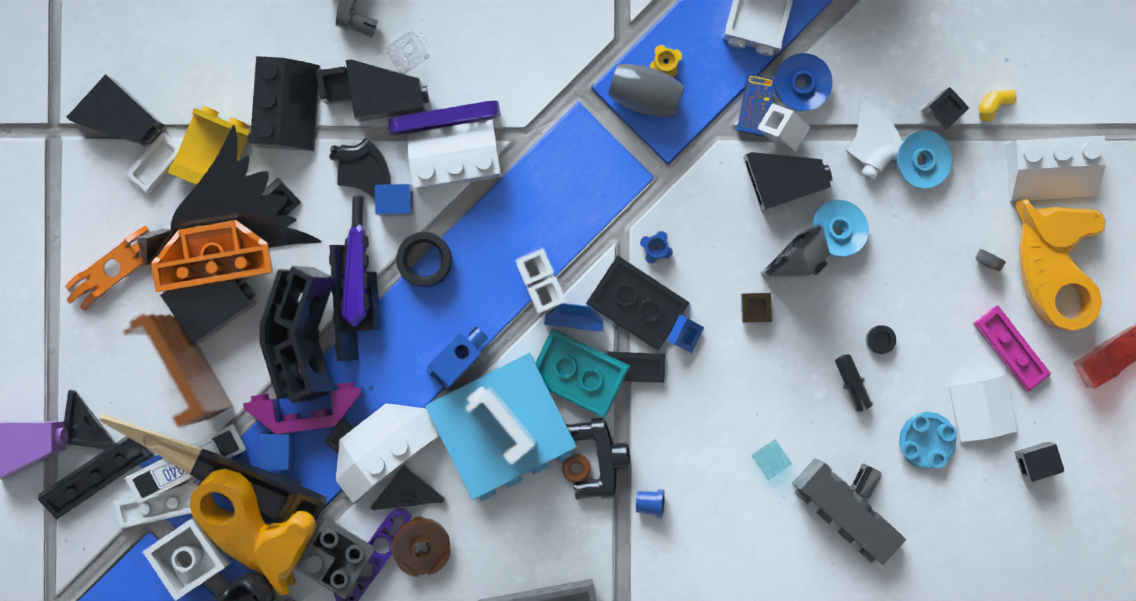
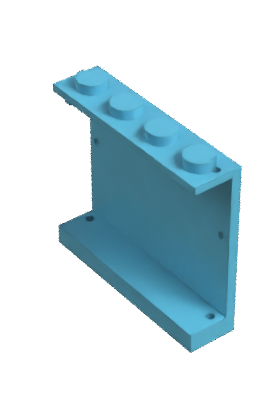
M531 353L425 405L472 500L479 497L483 501L496 494L495 488L503 484L509 488L522 481L521 475L529 471L533 475L548 468L546 462L556 457L558 461H562L574 454L572 449L577 447L535 365ZM482 386L485 390L492 387L536 440L535 446L513 464H510L503 455L515 443V440L484 403H480L469 413L465 409L470 404L467 398Z

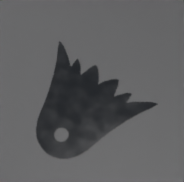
M235 125L229 131L212 165L195 188L180 203L171 220V229L174 235L181 229L237 220L269 244V248L322 242L310 234L288 228L287 226L297 221L296 218L284 215L276 216L278 211L286 204L288 198L277 194L262 195L268 182V171H261L246 176L250 160L247 155L237 161L238 144Z

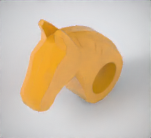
M1027 199L1016 202L1017 212L1023 222L1019 244V264L1029 302L1039 317L1050 327L1068 331L1088 327L1098 318L1102 306L1100 290L1074 264L1069 257V253L1085 238L1095 237L1103 233L1106 222L1104 215L1099 210L1060 207L1035 209ZM1067 284L1073 286L1081 297L1079 311L1069 319L1063 317L1055 306L1057 292Z
M228 469L211 472L191 494L189 508L193 518L205 535L226 554L244 566L265 575L274 589L281 596H285L290 592L288 585L296 584L292 570L299 562L315 532L316 523L314 517L306 511H298L286 522L266 525L261 517L252 484L242 474ZM212 492L222 493L227 496L233 503L235 511H227L220 508L214 502Z

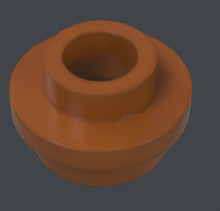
M573 454L566 458L562 464L564 477L573 483L586 480L591 471L589 460L581 454ZM573 463L581 464L582 470L579 473L571 471Z

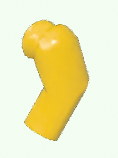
M1012 89L993 91L986 94L978 107L980 112L979 118L985 122L994 120L995 113L1001 105L1016 103V91Z

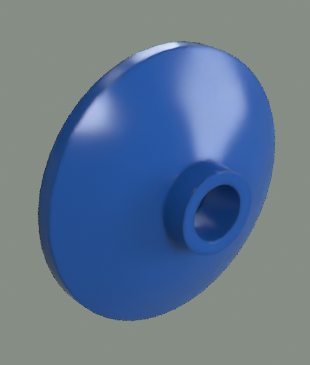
M798 53L785 59L778 67L774 79L775 91L779 99L787 107L797 111H810L822 105L829 97L833 85L832 74L827 64L821 58L809 53ZM797 80H805L807 83L806 88L800 89L797 86Z

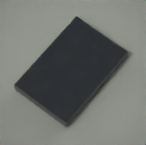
M618 255L586 302L587 305L657 351H659L672 331L679 315L683 314L690 303Z

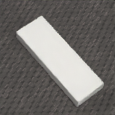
M201 481L172 487L140 504L137 503L134 496L113 501L119 529L190 514L191 494L201 484Z

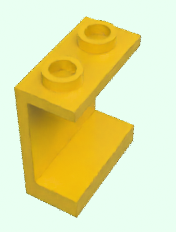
M202 106L201 110L194 108L192 119L179 151L167 173L197 185L214 162L233 125H235L237 133V161H239L250 135V130L245 129L247 123L230 117L229 122L218 118V111L206 106Z

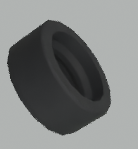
M418 232L405 238L400 244L396 255L397 268L401 276L410 284L420 287L435 286L442 282L450 273L453 263L452 253L447 243L436 234L429 232ZM426 242L438 248L442 261L436 273L431 276L422 277L411 271L408 266L407 257L413 246Z

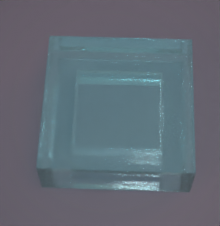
M775 439L751 455L768 480L792 464Z

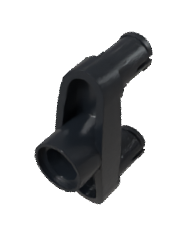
M602 417L593 418L591 422L566 424L569 432H578L571 434L574 441L593 439L596 442L600 469L599 479L574 482V490H582L574 493L576 500L601 497L602 499L614 498L617 485V470L631 467L628 443L613 444L607 422Z

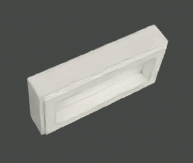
M162 131L125 176L146 194H150L166 176L171 163H174L180 145Z

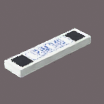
M234 424L191 444L229 458L246 450ZM163 458L127 476L125 480L137 503L140 504L193 476Z

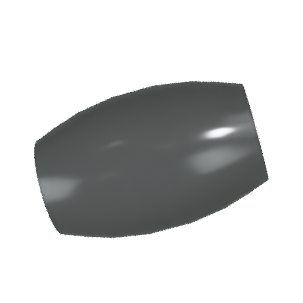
M618 64L608 95L620 105L643 115L675 117L685 86L672 76L648 66Z

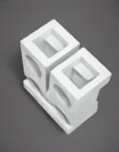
M543 248L516 260L517 267L537 313L566 302L556 276L553 277L554 271Z

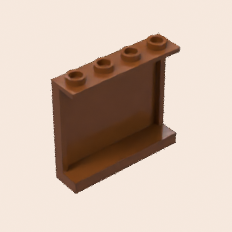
M142 314L129 322L131 327L123 331L124 335H147L189 407L172 417L178 428L208 421L233 406L199 345L191 342L174 316L170 314L163 316V314L155 316V314L149 316Z

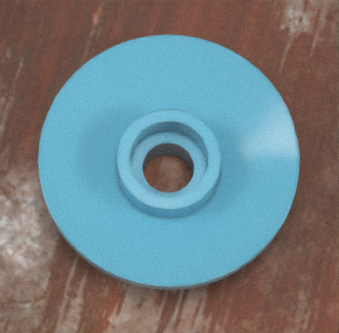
M930 130L911 133L902 141L897 152V167L901 176L907 183L917 188L937 186L945 180L952 166V152L947 141L938 133ZM918 155H921L923 157V163L921 165H919L917 162Z
M829 201L822 205L813 217L812 227L820 224L825 230L830 255L837 257L853 255L867 241L869 232L867 219L860 208L849 201ZM833 226L840 229V235L834 233Z

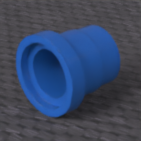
M658 489V492L638 491L636 496V513L655 515L656 518L662 519L665 490Z

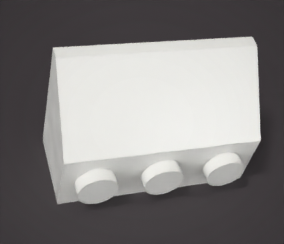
M493 120L407 134L413 187L417 191L502 177Z
M1104 136L1016 140L1006 144L1009 202L1023 201L1025 199L1033 201L1098 196L1106 167Z

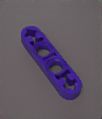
M484 101L388 119L390 135H400L500 117L501 112L499 101Z
M397 508L389 513L368 542L374 546L376 539L385 538L390 543V549L384 554L376 550L373 552L368 561L373 567L372 575L368 577L359 575L356 580L365 584L364 587H361L358 583L352 592L355 598L348 597L347 600L334 593L336 601H359L392 555L391 543L394 537L384 532L383 528L386 527L388 531L395 523L392 519L393 516L396 518L400 515L404 516V524L411 521L412 516L407 510Z

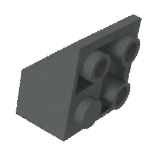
M326 517L295 566V569L345 599L376 547Z

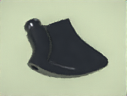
M367 137L357 145L331 146L329 158L332 161H338L337 186L360 189L375 199L376 185L391 184L389 168L383 154Z

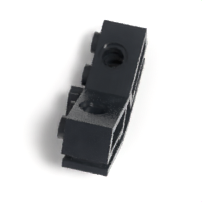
M291 266V269L277 270L260 322L259 344L276 398L289 399L290 403L314 401L335 391L318 340L320 339V330L318 328L335 278L314 267ZM302 293L301 299H300V301L298 302V298H299L300 294ZM297 366L300 368L302 376L299 374Z

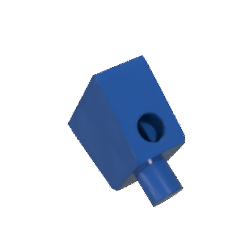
M475 327L466 337L461 333L458 334L428 365L427 372L448 391L480 357L481 352L478 349L488 337L478 327ZM459 349L466 352L467 356L464 359H460L455 355Z

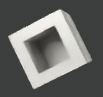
M772 104L757 129L774 144L796 152L810 126L793 111Z

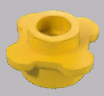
M664 45L657 46L654 50L656 54L655 59L650 63V67L672 77L676 76L678 72L676 67L678 61L682 59V53L679 50L665 48ZM668 59L669 63L665 64L663 60Z

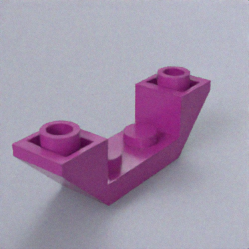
M355 382L337 384L338 390L330 393L333 414H330L329 409L312 411V417L301 418L300 413L283 415V421H281L278 399H269V394L251 396L252 402L243 403L244 410L276 434L337 426L364 393L363 386L355 387Z

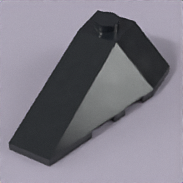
M818 224L801 231L761 274L764 277L809 276L812 273L815 276L818 275L828 264L825 259L830 255L824 228Z

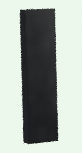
M125 436L40 493L38 500L57 520L139 465V463L151 457L153 451Z

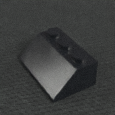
M256 56L250 144L257 148L314 151L319 92L316 70H320V65L282 57Z

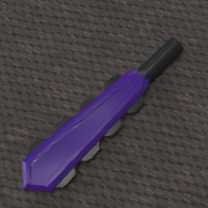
M362 196L352 197V222L344 244L347 254L343 258L345 275L342 277L341 282L343 297L340 299L339 310L342 312L341 317L355 327L367 315V309L370 307V297L367 294L369 275L366 273V268L369 266V256L366 254V248L369 246V237L366 236V231L363 227L364 197Z

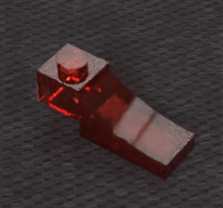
M1136 324L1094 347L1092 352L1073 362L1087 388L1096 389L1120 375L1122 370L1136 361Z

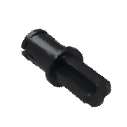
M845 354L835 359L844 382L842 387L847 389L855 411H864L860 399L863 400L866 409L872 407L873 402L870 400L863 383L865 378L860 377L852 356Z

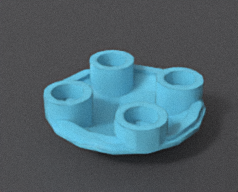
M922 412L915 414L905 422L900 431L899 445L901 453L909 463L918 468H942L955 451L957 430L947 418L938 413Z

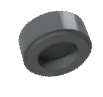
M979 249L975 257L976 261L998 272L1002 271L1006 264V261L983 249Z

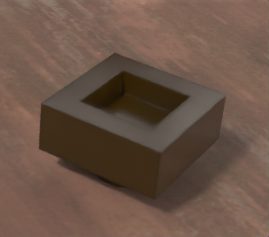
M771 293L741 294V323L772 322Z

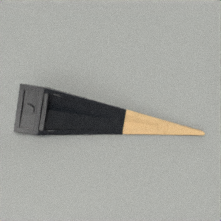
M101 415L99 418L105 425L150 449L201 482L211 472L222 469L242 474L252 484L261 517L266 525L286 522L298 511H306L311 514L316 522L326 504V496L300 486L301 482L106 415ZM218 493L231 502V500L227 496H225L222 493Z

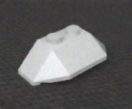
M386 403L340 439L336 482L352 503L358 501L440 437L427 409Z

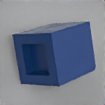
M410 184L376 185L375 214L378 216L413 215V187Z
M265 432L260 434L259 468L263 470H289L293 468L294 433L276 434L274 432Z

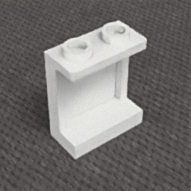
M733 0L722 39L727 40L728 45L743 49L745 46L756 48V52L761 55L772 56L773 53L778 54L783 45L782 40L793 0Z
M482 386L467 398L470 404L465 409L468 413L480 403H484L515 440V443L503 455L510 464H513L535 446L536 440L492 387L485 390Z

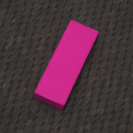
M999 305L994 306L973 323L1025 391H1031L1051 375V372Z

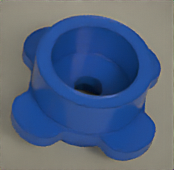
M659 231L652 237L644 236L641 239L640 245L645 249V260L648 263L653 264L657 259L663 257L668 259L672 256L673 250L668 246V235L665 232ZM654 245H658L659 249L655 250Z

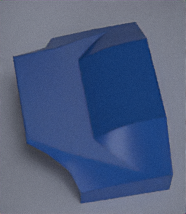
M561 303L545 315L544 325L601 332L603 330V320L591 306Z

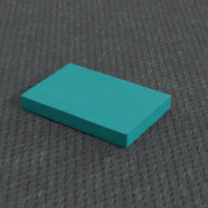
M554 328L551 329L535 362L550 392L604 419L630 369V365Z

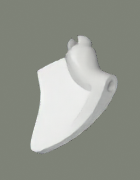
M863 101L858 111L857 132L846 152L866 166L862 170L863 176L867 175L870 177V180H874L877 178L878 173H882L890 161L897 160V152L902 141L889 118L869 102Z

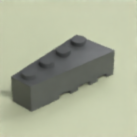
M814 458L792 482L798 488L794 493L807 505L812 501L819 507L816 513L828 524L833 520L840 527L838 533L851 544L855 540L862 547L859 553L870 563L876 560L884 565L907 539L879 513L874 512L872 507L862 497L850 490V486L834 472H831L832 469L825 462Z

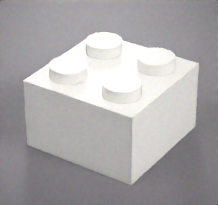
M194 518L143 551L175 601L232 563L229 556L205 535Z

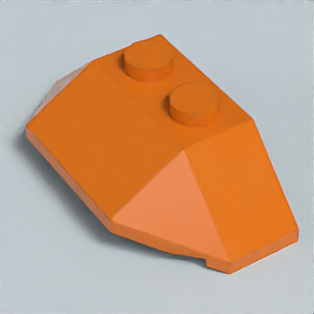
M237 220L178 230L158 257L151 263L156 292H166L230 280H245L273 273L269 244Z

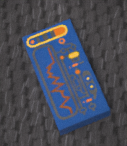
M748 73L736 128L737 132L765 136L757 128L772 105L775 90L773 78Z

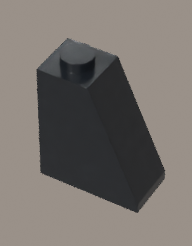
M352 59L345 60L354 118L358 122L426 111L425 103H430L427 85L422 86L419 78Z
M106 74L66 116L68 120L81 126L146 146L148 143L152 144L162 133L161 129L164 127V124L114 78Z
M756 152L747 153L743 157L761 211L826 190L831 187L830 181H833L831 170L827 164H823L822 159Z
M240 280L172 290L160 295L192 343H201L257 305L253 299L256 294L247 282L242 283Z

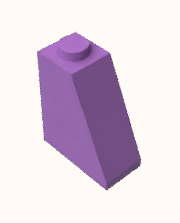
M0 421V480L9 478L65 451L68 442V431L65 428V421Z

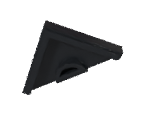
M68 390L64 417L65 428L68 431L67 444L108 449L116 442L76 390Z
M404 465L370 508L374 511L378 509L443 503L446 498Z

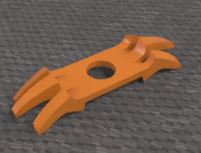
M147 226L127 236L117 247L89 268L75 275L65 285L67 290L72 289L85 278L87 281L82 282L66 299L67 302L71 304L94 288L95 292L90 293L80 305V308L85 311L96 299L104 295L107 290L135 269L144 265L142 255L138 256L140 253L138 242L132 246L130 244L137 240L136 237L142 236L149 231ZM109 260L119 262L121 269L118 275L111 277L106 274L105 264Z

